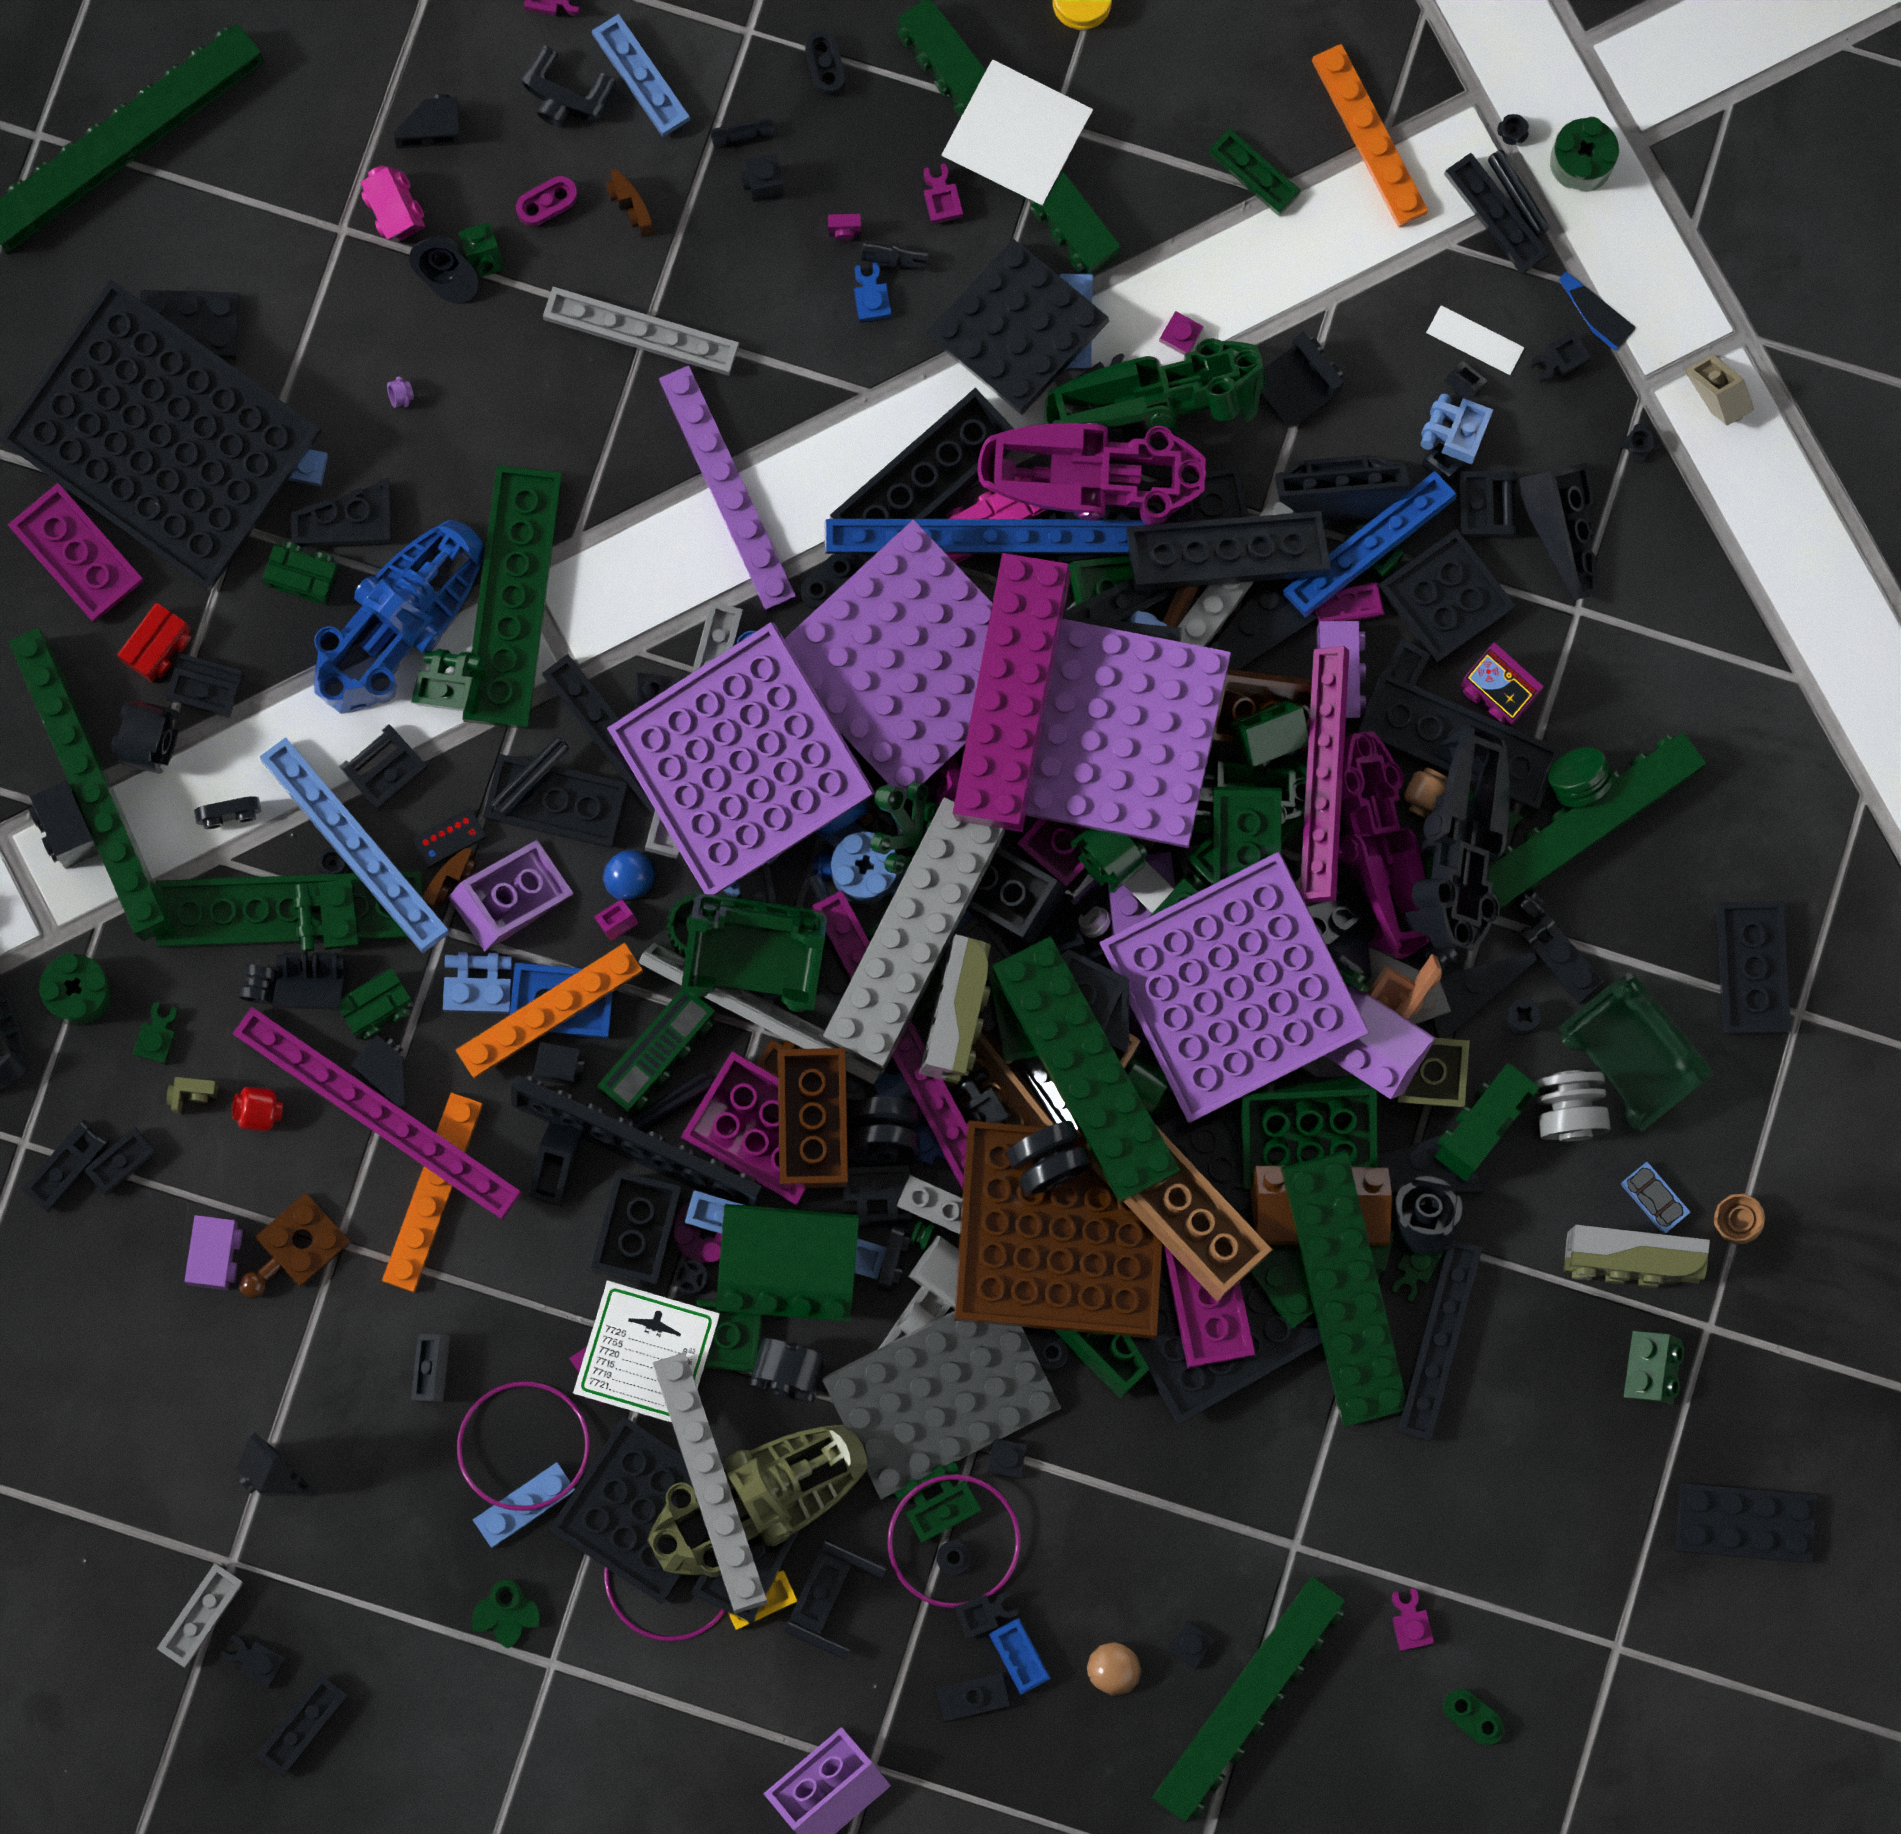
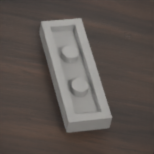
M214 1563L157 1649L184 1668H187L244 1582Z

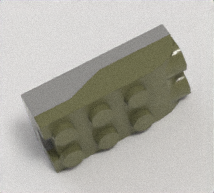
M956 934L949 943L919 1074L958 1083L961 1076H968L969 1071H972L976 1051H972L971 1046L972 1043H976L977 1038L979 1039L983 1026V1019L978 1018L979 1011L982 1012L984 1006L987 1005L991 990L990 986H985L988 974V957L991 949L990 944Z
M1575 1225L1567 1232L1563 1272L1572 1273L1571 1278L1576 1280L1589 1281L1595 1276L1605 1277V1282L1611 1284H1625L1627 1280L1638 1281V1286L1646 1288H1658V1284L1677 1282L1699 1284L1700 1280H1704L1706 1276L1710 1240Z

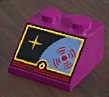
M1495 642L1468 672L1461 683V686L1464 688L1463 693L1469 700L1475 704L1480 702L1489 710L1487 714L1491 719L1509 727L1536 701L1543 688V685Z

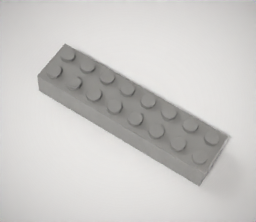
M945 797L823 1034L826 1041L840 1048H845L846 1051L884 1070L891 1060L1005 834V829L956 821L953 815L955 802Z

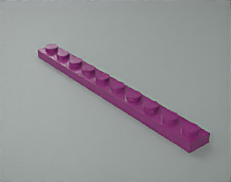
M841 890L812 905V908L826 915L825 933L851 980L870 942ZM910 1020L892 1059L916 1104L920 1107L925 1121L963 1190L967 1124L944 1081L919 1074L925 1045Z
M253 1007L250 1008L232 1033L242 1042L501 1220H504L521 1196L522 1192Z

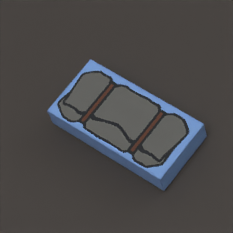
M1645 1162L1621 1183L1622 1187L1663 1234H1666L1690 1213L1648 1162Z

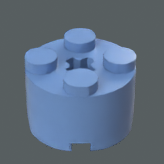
M870 832L847 835L836 847L831 861L832 878L838 891H843L847 900L856 904H872L884 898L893 890L898 877L897 874L887 872L884 866L886 857L890 853H896L895 850H890L885 855L874 852L871 849V839L874 833ZM864 862L870 863V868L873 870H867L866 874H860L858 866H862Z

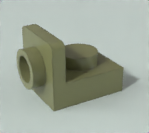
M175 1077L174 1086H168L167 1105H171V1111L174 1114L181 1115L184 1096H188V1101L208 1103V1098L217 1099L219 1085L211 1080Z

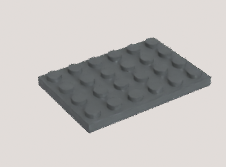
M954 1311L821 1378L844 1426L851 1429L858 1436L864 1447L867 1458L866 1471L880 1499L906 1487L905 1483L913 1479L918 1481L933 1473L932 1469L939 1465L944 1467L953 1461L956 1462L993 1443L995 1439H1001L1061 1409L1022 1327L954 1321Z

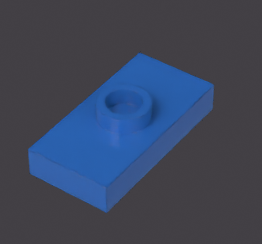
M1019 1618L989 1634L1020 1695L1051 1679Z

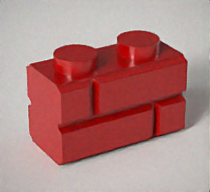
M155 603L117 656L122 663L153 683L156 677L161 679L169 671L172 665L169 660L176 650L182 652L191 640V636L188 635L191 629L182 619L172 614L160 604Z

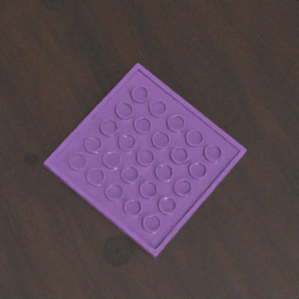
M914 519L784 639L840 734L887 784L902 788L906 799L908 798V786L913 781L925 783L966 744L993 604Z
M1063 619L1026 816L1189 848L1231 653Z
M772 622L607 728L704 894H719L876 794L777 626Z
M1280 852L1099 942L1113 971L1130 980V1006L1188 1123L1370 1033Z

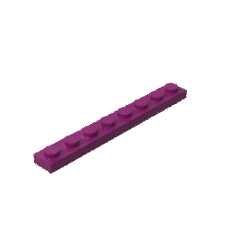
M1345 646L1314 649L1300 883V894L1305 904L1336 901L1349 650Z

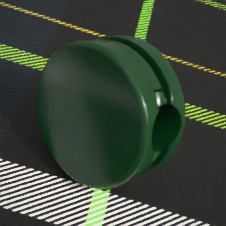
M1584 747L1572 750L1556 760L1549 770L1548 780L1558 801L1562 805L1582 807L1602 798L1612 787L1614 775L1605 755L1600 750Z

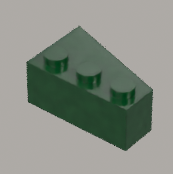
M1507 1063L1492 1084L1485 1080L1474 1095L1478 1102L1472 1108L1467 1104L1455 1119L1460 1123L1456 1130L1453 1131L1451 1128H1448L1438 1140L1437 1144L1442 1148L1435 1155V1158L1463 1180L1467 1181L1540 1087L1511 1064Z

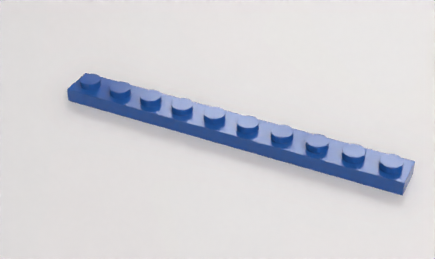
M826 519L825 554H876L913 519ZM914 519L946 554H1129L1125 533L1127 526L1147 525L1142 520Z

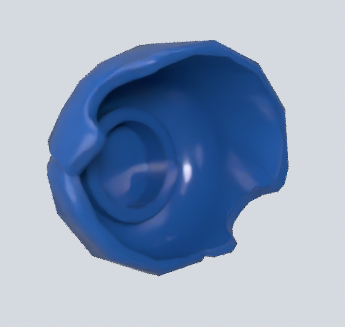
M636 850L622 851L613 856L604 867L603 882L607 892L617 900L622 899L623 901L640 899L645 896L654 886L656 878L653 861L647 855Z

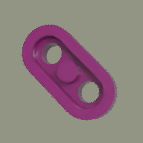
M557 176L521 195L516 203L519 220L527 226H539L573 207L577 200V189L574 182L567 177ZM560 191H563L567 194L566 198L563 200H559L555 197V195ZM530 207L539 209L536 215H529L527 210Z

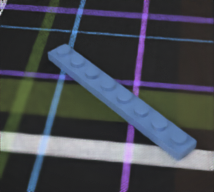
M286 737L260 756L263 765L422 953H425L449 934L447 927Z

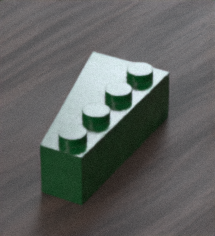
M1054 1330L1120 1399L1149 1370L1148 1365L1130 1336Z

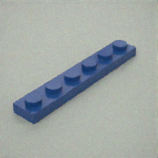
M1434 471L1329 554L1331 566L1329 575L1298 578L1284 589V595L1306 618L1456 500V493Z

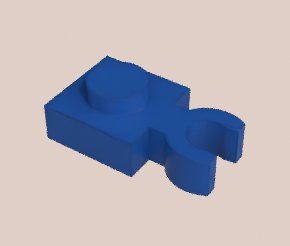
M873 263V274L868 277L862 275L860 265L855 267V278L863 286L854 288L859 323L891 318L886 283L876 284L880 276V269L877 263Z

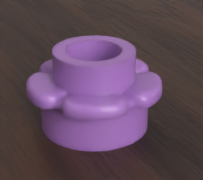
M398 376L396 381L387 383L388 396L394 408L400 406L403 408L408 407L409 401L414 398L410 382H403L402 378Z

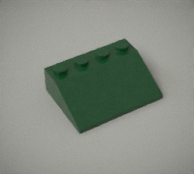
M1358 1077L1277 1079L1239 1098L1244 1189H1250L1256 1166H1289L1341 1151L1348 1152L1351 1167L1378 1168L1377 1090Z
M725 1204L716 1311L850 1322L859 1215Z

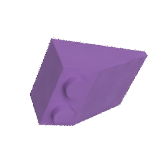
M535 840L462 881L448 898L485 952L570 898L574 893L538 840Z

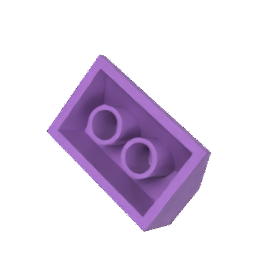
M1350 985L1348 990L1370 1033L1325 1056L1386 1097L1393 1099L1404 1094L1436 1038L1371 995Z
M841 1727L769 1788L764 1795L796 1834H836L891 1785Z

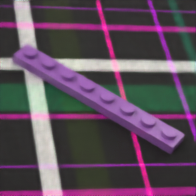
M689 365L660 377L659 382L765 611L768 612L795 600V593Z

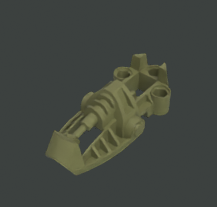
M843 1424L800 1431L778 1438L751 1451L739 1450L725 1459L722 1466L726 1472L731 1493L737 1496L734 1502L739 1517L742 1518L747 1515L749 1518L741 1522L747 1541L760 1535L766 1546H776L784 1542L791 1534L804 1528L828 1511L857 1483L867 1469V1458L861 1441L851 1429L846 1428ZM831 1440V1443L821 1449L822 1455L810 1461L804 1459L789 1466L788 1462ZM843 1462L847 1469L846 1472L802 1493L798 1481L812 1475L813 1469L825 1463H829L830 1467ZM686 1483L672 1485L666 1493L667 1504L659 1514L648 1538L655 1557L666 1572L683 1575L705 1574L715 1578L722 1576L719 1566L712 1568L704 1563L705 1557L709 1553L714 1552L711 1541L708 1540L691 1550L677 1525L694 1517L695 1513L700 1510L694 1489ZM679 1493H686L691 1497L690 1504L685 1508H677L672 1504L674 1497ZM664 1539H673L677 1543V1548L671 1554H663L658 1550L660 1542Z

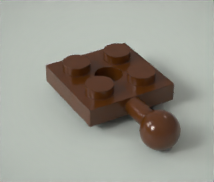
M305 1192L255 1236V1239L272 1256V1259L258 1272L245 1273L240 1278L239 1290L247 1298L261 1296L265 1291L266 1281L281 1268L301 1288L350 1244V1240ZM301 1231L310 1233L313 1238L311 1245L305 1249H299L293 1244L294 1236Z

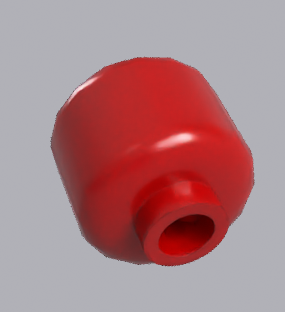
M244 1087L240 1094H235L232 1120H237L238 1126L241 1129L267 1132L273 1127L274 1121L280 1122L283 1103L277 1101L276 1094L271 1089Z

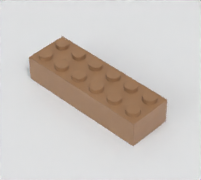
M1157 1127L1180 1172L1123 1202L1218 1302L1262 1262L1272 1249ZM1086 1143L1083 1148L1086 1149L1093 1163L1091 1167L1109 1185Z

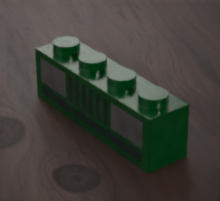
M680 990L597 1085L598 1090L628 1116L633 1111L639 1113L650 1101L651 1098L648 1094L656 1085L661 1088L673 1074L670 1071L671 1067L677 1061L683 1063L693 1052L694 1047L691 1044L700 1035L704 1038L716 1025V1022L713 1021L716 1017L715 1010L699 997L691 996L688 992Z

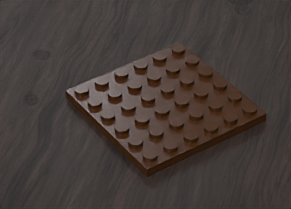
M968 1121L954 1321L1155 1339L1158 1325L1162 1242L1124 1202L1119 1203L1112 1189L1092 1167L1074 1179L1047 1192L1031 1197L1025 1196L1019 1184V1179L1026 1170L1012 1169L1005 1153L1019 1141L1045 1127ZM1077 1131L1079 1138L1071 1148H1083L1086 1144L1080 1131Z

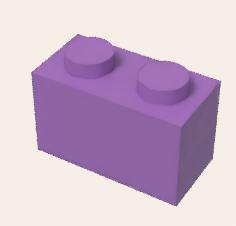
M194 1216L185 1283L190 1286L229 1290L230 1282L235 1283L238 1264L233 1262L235 1249L240 1250L243 1231L238 1229V1223L235 1220Z

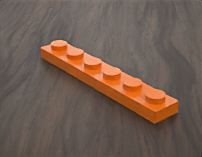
M1339 44L1313 56L1312 62L1398 228L1427 215L1428 209L1343 45Z
M623 943L457 1048L456 1052L473 1079H476L643 973V970L627 945Z
M450 1093L436 1133L466 1153L483 1104ZM423 1167L382 1279L384 1283L415 1293L453 1189L452 1185L426 1167Z

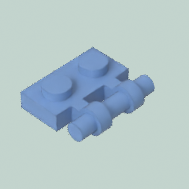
M1441 394L1438 401H1435L1431 407L1430 421L1422 429L1421 435L1423 438L1421 446L1424 449L1430 450L1435 442H1443L1445 444L1441 453L1472 464L1493 409L1464 398L1460 407L1451 404L1452 398L1448 394ZM1443 421H1452V427L1448 428L1443 426Z
M458 952V955H445V968H458V977H444V1012L510 1014L511 979H498L499 969L512 970V957L499 956V953H488V956L469 955V952ZM469 969H488V977L469 978Z

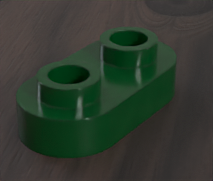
M1457 1689L1448 1693L1444 1698L1442 1708L1446 1718L1476 1743L1488 1746L1497 1743L1502 1738L1504 1723L1501 1717L1471 1692ZM1457 1700L1465 1701L1467 1705L1465 1712L1459 1713L1456 1711L1455 1703ZM1485 1721L1493 1725V1732L1489 1735L1484 1734L1481 1729Z

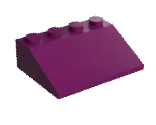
M731 1052L683 1132L681 1139L736 1171L752 1176L760 1185L797 1205L807 1188L780 1187L778 1078L736 1053Z

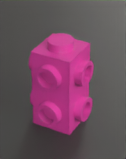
M382 165L369 171V177L360 181L364 190L362 192L363 200L370 209H373L377 221H375L376 228L383 238L400 242L426 228L422 220L424 217L423 210L419 203L412 199L408 190L411 187L410 182L402 171Z

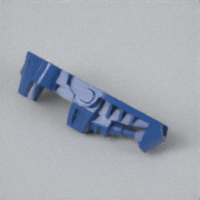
M448 520L412 541L397 553L375 577L365 578L355 590L354 600L361 604L362 607L342 631L335 627L327 626L317 632L314 640L318 651L314 675V693L323 699L327 705L333 707L340 714L370 707L378 702L390 701L395 697L398 688L394 674L399 669L400 662L414 646L421 653L425 654L426 651L430 652L438 645L442 635L450 627L468 599L484 561L485 547L481 539L470 527L455 520ZM441 541L438 546L441 552L431 563L426 562L416 573V569ZM462 554L468 561L436 593L429 583L439 573L438 568L447 558L454 560L458 555ZM377 621L379 623L359 645L365 653L375 658L393 635L396 637L359 681L355 678L352 680L337 667L348 655L347 650L355 641L359 642ZM336 638L339 640V645L336 649L326 651L322 648L325 640ZM377 679H388L390 681L389 687L384 691L374 690L373 684ZM333 683L343 685V691L337 696L327 694V688Z

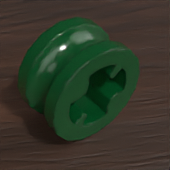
M919 1218L909 1246L919 1245L921 1250L925 1252L935 1223L925 1224L924 1219Z

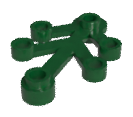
M913 781L908 786L907 797L913 801L912 820L903 808L906 795L902 788L888 784L877 790L875 794L876 804L881 810L890 812L904 834L893 836L880 832L874 834L871 839V849L874 852L885 855L890 850L913 847L917 851L923 839L924 821H927L928 829L940 806L933 802H926L929 795V788L926 784ZM890 853L884 863L886 871L897 875L903 873L904 870L908 869L914 855L905 857L897 853Z

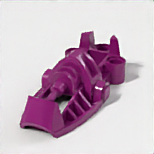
M1099 423L1041 424L1008 430L987 438L981 448L978 459V476L984 488L1001 496L1044 509L1074 512L1076 517L1084 521H1097L1105 516L1106 506L1140 508V518L1147 525L1164 524L1169 516L1176 513L1205 491L1206 458L1190 444L1174 436L1171 430L1163 426H1154L1149 429L1145 439H1133L1129 443L1108 442V428ZM1159 439L1165 443L1166 448L1156 450L1150 445V441ZM1003 448L1052 455L1050 468L1034 466L1033 469L1018 468L1015 466V461L1003 458ZM1109 462L1170 466V473H1172L1171 488L1152 487L1151 491H1139L1137 486L1110 485L1108 483L1140 485L1141 465L1109 464ZM1192 473L1197 477L1198 482L1194 484L1186 483L1181 475ZM1015 477L1032 478V482L1015 481ZM1152 502L1159 503L1164 508V511L1158 514L1152 513L1147 505Z
M1374 731L1360 732L1345 737L1341 813L1347 835L1339 838L1338 866L1344 869V871L1349 870V882H1359L1379 923L1375 929L1373 940L1368 941L1369 947L1391 957L1401 959L1414 954L1430 942V937L1411 930L1401 932L1398 927L1391 894L1406 923L1403 912L1419 911V908L1416 907L1412 899V889L1416 881L1425 879V874L1415 833L1407 827L1399 826L1395 804L1400 801L1398 790L1401 789L1404 781L1401 768L1394 762L1389 751Z

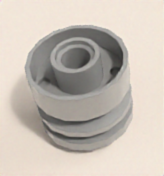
M1573 1070L1555 1073L1549 1077L1535 1080L1534 1083L1540 1087L1537 1092H1550L1549 1094L1537 1097L1536 1104L1552 1106V1111L1543 1113L1538 1117L1541 1139L1560 1140L1561 1142L1581 1141L1611 1130L1608 1108L1592 1106V1101L1606 1096V1090L1591 1088L1605 1082L1603 1073Z

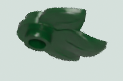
M502 1580L492 1587L489 1598L480 1601L476 1605L472 1616V1629L474 1632L492 1629L499 1643L508 1649L518 1641L523 1626L527 1628L539 1627V1610L533 1601L523 1597V1591L517 1583L511 1580ZM504 1591H510L513 1594V1599L508 1604H504L500 1600V1596Z

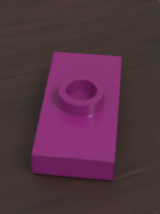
M1378 582L1341 589L1315 610L1318 624L1319 621H1360L1382 617L1384 611Z

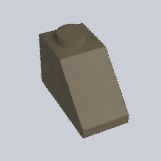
M1713 354L1685 370L1688 378L1710 412L1728 426L1733 422L1741 420L1743 416L1754 410L1744 379Z

